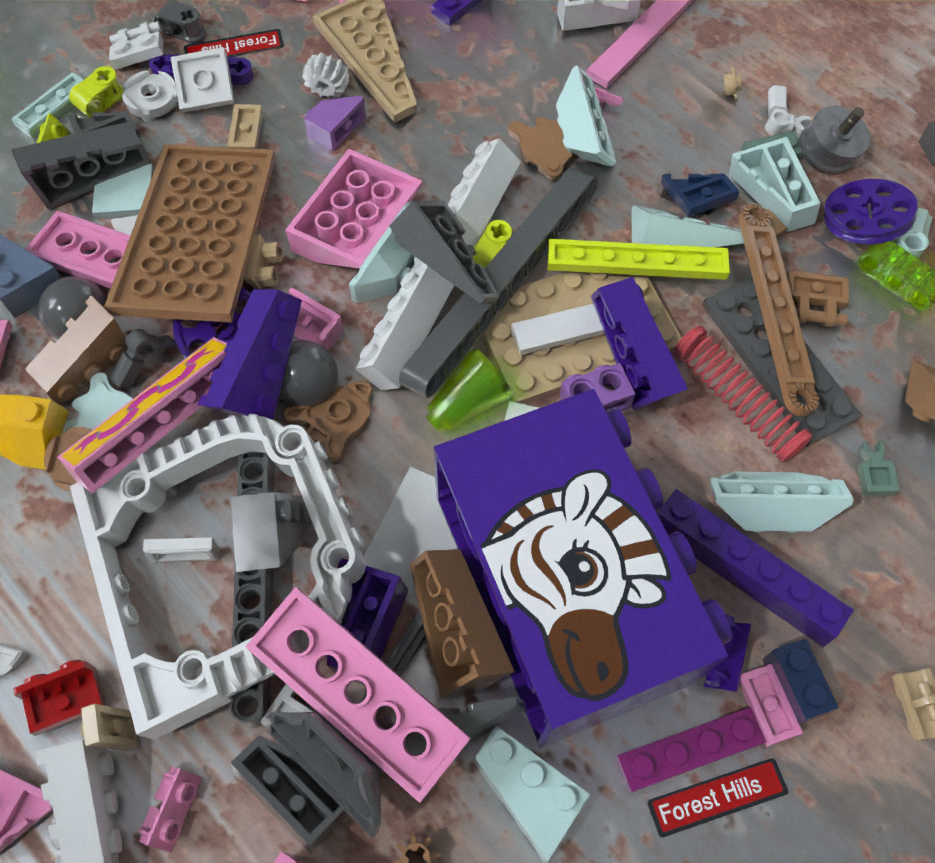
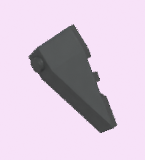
M516 696L471 703L466 706V712L460 713L459 708L446 709L444 707L438 709L472 737L467 743L469 744L496 726L526 710V703ZM397 715L379 718L376 721L380 727L391 729L396 723ZM411 732L406 738L405 745L411 754L420 755L425 751L427 742L421 733Z

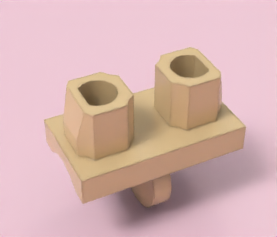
M261 234L254 235L243 279L254 289H265V287L278 285V271L275 266H269L270 263L281 262L284 252L278 242H265Z
M927 668L914 672L895 674L892 676L895 684L894 689L904 709L910 734L914 737L915 742L935 738V680L931 669Z

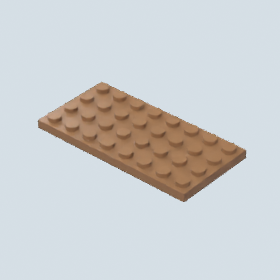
M164 144L104 308L113 316L232 322L276 159L274 150Z

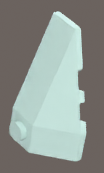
M636 205L632 207V243L721 247L744 243L741 229L717 223L707 225L704 221L687 216L682 220L679 219V216L669 214V212Z

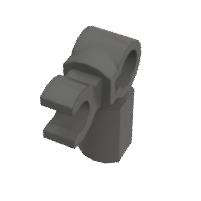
M143 329L133 330L127 335L125 340L128 349L123 351L110 375V379L119 387L131 388L144 364L143 359L157 356L161 361L170 360L171 357L165 352V349L167 347H177L176 342L168 335L157 337L147 334Z

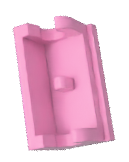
M291 288L288 294L302 300L293 337L298 340L316 342L329 350L344 332L341 316L298 290Z

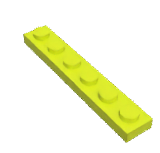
M549 239L547 270L721 280H727L730 273L728 248Z

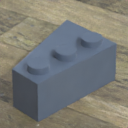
M0 234V300L12 316L16 318L38 305L40 297L47 286L61 279L54 266Z

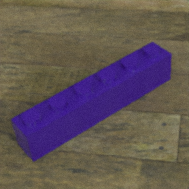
M678 489L673 491L663 507L658 511L657 514L667 534L669 535L677 531L682 533L689 542L697 560L821 647H825L837 638L853 613L854 609Z

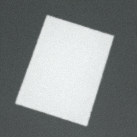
M410 467L371 541L364 559L366 566L400 576L409 590L408 595L417 598L409 564L426 550L458 549L436 498L435 477Z

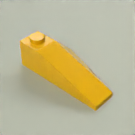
M0 394V455L21 467L46 471L44 466L46 448L55 436L59 437L62 434L69 411L51 399Z

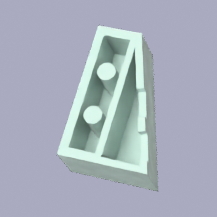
M787 137L732 154L729 175L758 204L762 205V208L769 209L787 227V232L815 224L821 203Z
M496 726L476 754L474 763L510 812L521 831L524 832L539 857L544 863H547L590 794Z

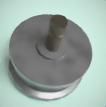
M827 106L819 110L814 116L812 123L808 124L800 135V149L806 160L818 170L830 174H840L850 169L856 159L866 152L870 144L869 130L861 119L864 116V110L856 107L851 111L841 106Z

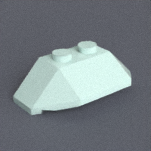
M575 66L572 68L556 103L559 115L557 121L564 135L563 144L568 152L575 153L583 160L612 167L616 164V158L599 99L596 96L593 79L580 67Z
M411 200L410 202L406 203V204L403 206V208H402L401 211L398 213V215L395 217V219L401 214V212H402L413 200ZM390 227L387 228L361 265L357 275L349 283L352 301L356 303L397 294L402 286L401 281L403 277L411 271L415 263V256L398 244L395 239L396 235Z
M734 471L723 474L720 477H712L709 483L716 503L745 531L812 532L850 507L854 500L844 480L832 479L830 481L821 476L799 472Z

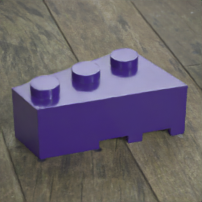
M342 558L338 563V568L344 567L349 560ZM366 566L362 577L355 583H352L351 601L348 602L342 617L341 625L380 659L409 591L402 578L398 575ZM327 655L326 665L336 674L338 662L333 656ZM355 680V681H353V682H356V683H359V684H362V685L366 686V685H365L362 681H360V680Z

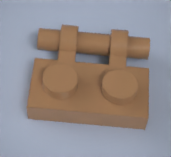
M788 271L786 276L793 302L797 303V308L795 309L799 323L806 324L807 321L822 323V326L832 328L834 325L846 326L848 315L837 313V308L845 309L849 303V278ZM809 305L823 306L824 311L809 310Z

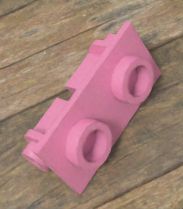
M172 766L168 773L164 772L163 779L154 799L163 802L160 809L150 806L144 823L138 832L141 833L139 842L171 853L181 833V828L191 803L196 797L202 777Z

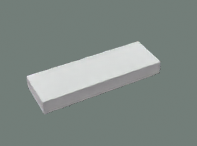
M594 304L511 324V331L520 355L605 334Z

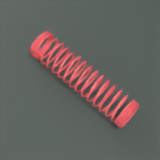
M696 326L688 331L674 347V355L681 362H687L688 369L694 368V375H701V382H708V389H715L714 395L722 396L721 402L729 403V410L737 409L736 417L744 416L743 425L751 424L750 432L759 430L757 438H766L764 442L765 447L774 445L772 454H777L776 458H779L781 463L788 461L812 439L813 434H810L808 429H804L789 440L781 449L775 451L779 443L800 424V421L795 422L778 439L767 444L772 435L792 418V414L787 415L772 431L760 437L765 427L785 410V407L778 409L763 425L753 429L759 418L771 410L778 402V399L769 403L757 417L745 422L749 414L770 396V392L765 393L748 411L738 415L743 405L752 400L763 389V385L755 388L741 404L731 408L735 399L746 392L755 383L756 378L750 379L739 389L734 397L724 401L727 393L738 386L747 377L749 371H744L729 385L726 391L717 394L719 387L740 370L741 364L734 366L717 385L710 387L712 380L722 374L734 362V357H730L721 364L711 378L703 380L705 373L724 359L727 355V350L720 352L706 366L704 371L697 373L698 366L709 360L719 350L720 343L708 349L696 365L690 366V361L707 349L714 338L713 336L706 338L708 332L703 326ZM707 341H709L699 352H697ZM714 348H716L708 357H706Z

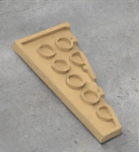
M347 0L313 16L314 25L394 123L417 112L415 96L410 81L407 78L399 47L382 0Z

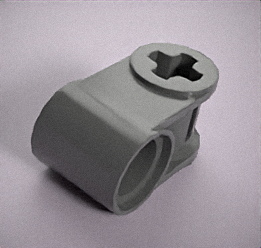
M168 0L153 17V22L159 21L162 26V33L174 36L191 44L199 43L206 37V30L199 22L200 14L198 10L176 0Z

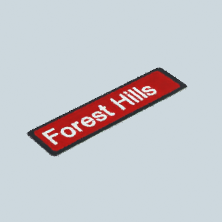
M273 29L188 44L184 46V53L189 54L224 47L227 57L280 48L284 44L280 29Z
M770 758L650 799L647 804L658 834L663 838L785 796L789 791L776 760Z

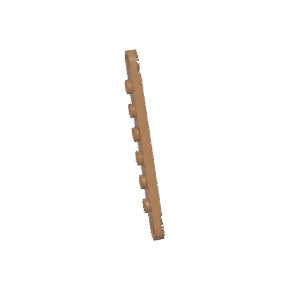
M749 203L740 212L738 221L786 408L792 414L805 417L812 413L820 403L814 388L813 372L775 231L771 227L769 212L765 211V207L761 208L762 205L760 204L757 206V203L753 205ZM750 215L755 216L759 220V222L757 221L756 223L755 220L752 222L753 219H749L751 217ZM795 394L804 397L807 405H800V402H796L798 399L795 398Z

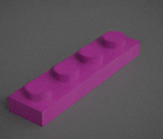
M749 707L617 755L615 758L630 794L762 745L766 741Z

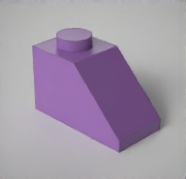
M353 96L320 101L304 117L308 138L334 151L366 118L364 98Z

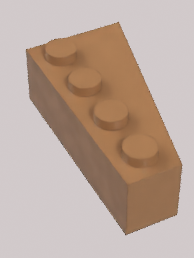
M426 550L409 565L440 698L476 694L514 673V669L461 550Z

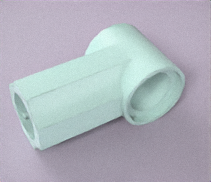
M918 207L914 225L907 233L898 238L897 244L891 253V259L895 265L901 268L913 267L928 247L929 240L927 237L933 218L929 215L928 210Z

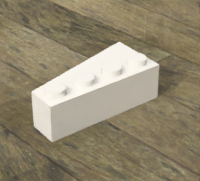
M83 739L35 751L37 765L45 764L48 783L42 784L41 789L43 801L48 800L50 807L54 811L55 818L48 825V831L54 848L61 852V858H57L55 863H119L118 853L122 851V837L120 831L115 829L114 813L118 811V800L115 791L111 790L110 775L114 773L111 754L107 753V750L104 748L85 746V740Z

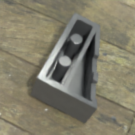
M259 735L231 762L234 775L310 854L316 850L348 815L281 745Z

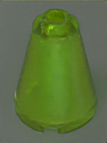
M474 347L466 354L427 405L426 409L429 414L425 418L436 431L442 428L447 432L510 400L514 396V392L507 382L503 385L500 383L502 382L499 376L500 372L481 351L476 350Z

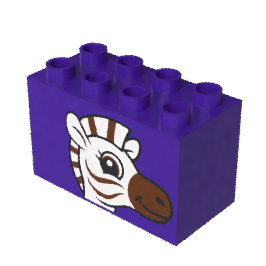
M595 389L582 392L434 446L437 501L458 550H461L514 669V673L510 674V678L518 697L526 703V710L524 712L540 749L695 684L728 657L723 644L732 640L730 624L720 605L714 599L701 602L688 576L697 570L695 556L689 542L678 531L668 535L656 512L657 509L663 507V496L657 479L648 468L635 471L624 449L631 446L632 438L623 413L617 407L605 410Z

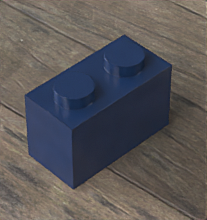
M807 639L774 649L762 659L765 666L773 665L799 725L823 717L839 708Z

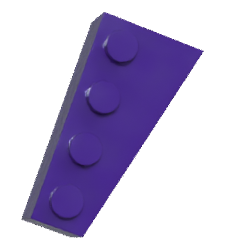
M630 277L599 287L591 295L614 360L616 364H621L635 392L632 403L633 410L635 411L658 403L687 390L686 383L644 300L642 289L636 284L634 278Z
M253 289L236 324L239 329L234 339L229 340L224 349L226 355L220 368H215L210 378L212 384L207 395L202 394L197 405L230 415L248 416L249 414H257L271 420L274 419L302 303L301 299L280 290Z

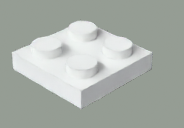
M224 47L171 57L179 109L182 113L235 103L227 53Z

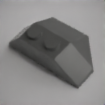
M271 712L266 717V731L373 839L378 834L381 824V768L320 713Z

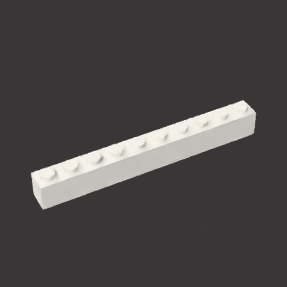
M500 138L491 142L485 141L475 150L476 156L472 163L463 171L464 177L460 184L453 189L451 193L452 198L448 203L449 208L465 230V233L462 235L465 243L473 245V247L478 243L521 163ZM416 257L414 258L415 263L411 271L401 281L402 286L398 294L389 302L385 317L375 326V334L372 340L361 351V359L355 368L381 391L397 389L401 386L399 376L403 366L425 341L454 287L451 282Z

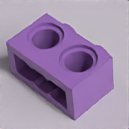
M618 363L612 366H599L593 372L584 375L574 374L569 376L565 381H562L559 395L560 399L563 400L595 389L605 410L617 407L620 411L631 408L635 392L621 364ZM609 385L616 390H608L604 386Z

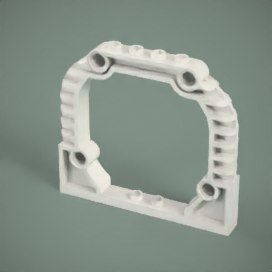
M249 414L248 416L230 415L228 418L220 421H212L209 426L203 429L198 428L192 431L191 435L184 438L180 437L174 440V443L166 447L162 446L148 456L145 453H141L138 458L93 494L78 482L70 486L137 735L155 740L233 701L232 695L244 691L275 674L245 647L252 638L213 657L197 650L186 651L179 656L175 663L165 662L145 654L136 624L139 622V616L134 606L130 603L128 596L130 585L127 578L122 574L115 547L127 541L133 526L143 512L150 513L162 506L166 498V490L231 457L247 452L267 453L271 460L285 474L295 477L319 538L312 548L310 557L311 570L316 580V585L309 597L337 622L342 623V617L347 604L351 601L352 583L358 581L365 572V559L360 550V547L364 546V541L355 526L351 528L348 517L352 516L351 510L344 497H338L336 488L340 487V484L331 468L327 470L324 461L328 459V455L320 441L314 442L301 426L288 425L284 427L273 419L261 417L257 414ZM300 444L297 449L293 450L296 445ZM349 556L347 564L342 568H338L340 560ZM303 630L297 631L291 638L293 650L297 653H302L308 648L310 643L308 634ZM202 665V673L195 679V673Z

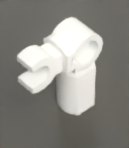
M774 85L768 90L769 119L765 124L766 132L774 136L795 131L797 137L800 138L804 128L811 122V117L803 115L796 118L794 115L787 113L786 87Z

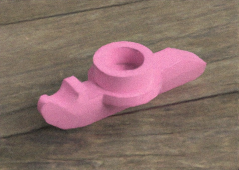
M594 87L601 107L605 103L611 106H618L623 103L624 99L622 97L611 94L602 88Z

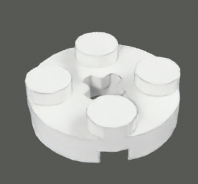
M142 71L131 76L125 82L124 94L122 93V98L130 113L137 117H142L145 122H153L157 117L168 113L179 105L175 82L165 72L158 71V75L150 74L149 71ZM149 92L153 94L151 96H146V94Z

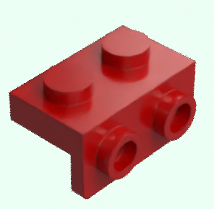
M71 660L62 664L59 667L60 670L47 675L36 674L24 680V684L13 688L14 696L22 699L30 734L37 736L82 717L81 708L92 704L106 706L97 670L94 666L86 661Z

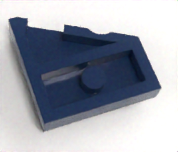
M724 173L709 175L688 174V179H671V174H664L661 179V185L687 217L737 200L739 195L737 187Z

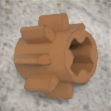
M413 833L410 837L411 844L407 847L397 843V848L403 853L401 859L395 860L392 863H411L407 857L410 851L417 853L420 849H423L425 851L423 858L427 863H431L433 859H438L440 853L429 852L428 847L432 841L430 837L425 839L423 844L417 843V838Z

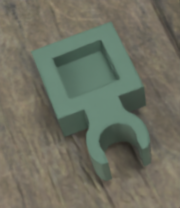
M879 440L876 443V452L869 449L868 441H864L859 448V452L865 461H861L857 466L862 495L895 496L900 492L894 461H884L883 454L885 453L883 441Z

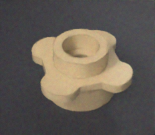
M733 66L731 67V73L723 74L726 96L734 95V99L737 100V91L742 90L741 75H735Z

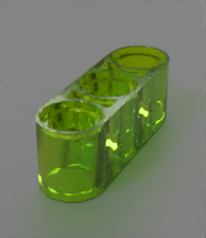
M893 241L870 244L858 257L857 264L864 273L914 308L927 310L935 303V270Z

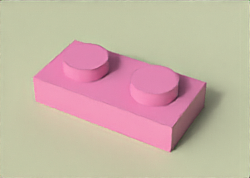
M772 664L741 674L739 686L766 741V747L803 734Z

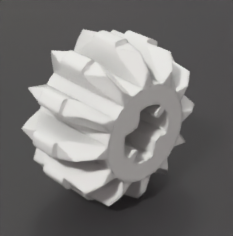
M320 52L319 55L312 54L311 58L308 59L303 69L302 77L305 80L304 85L311 88L312 93H318L320 97L327 96L329 99H332L333 97L340 98L348 86L350 75L348 74V67L342 65L341 59L336 60L332 54L326 56Z

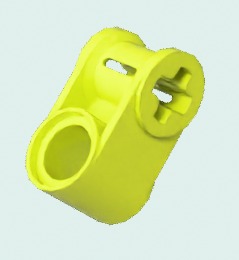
M102 66L95 69L91 75L71 89L69 100L85 115L93 118V113L105 112L115 103L121 101L124 88L117 82L115 70L109 66Z
M494 220L487 225L479 242L474 246L476 254L473 256L476 264L481 265L485 269L512 236V228L509 223L503 220Z

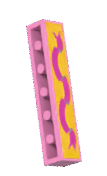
M215 337L210 339L57 458L73 478L93 494L138 458L141 453L148 450L202 407L197 404L202 394L207 395L212 384L210 381L215 368H220L226 355L224 349L227 343Z

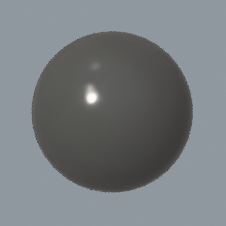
M80 277L58 279L47 286L40 297L38 314L41 324L52 337L58 340L68 330L65 326L71 317L77 320L86 310L88 305L85 302L91 295L103 307L107 300L106 295L95 283Z
M292 341L278 399L289 407L307 405L315 407L325 402L333 394L338 382V368L332 354L325 347L313 341Z

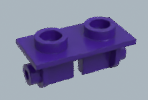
M725 614L732 632V640L723 644L728 657L705 675L704 687L737 692L751 624L736 623L733 616Z

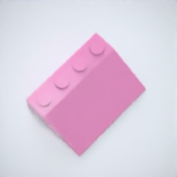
M348 149L285 231L291 251L315 263L360 268L403 206L410 202L423 185L422 180Z

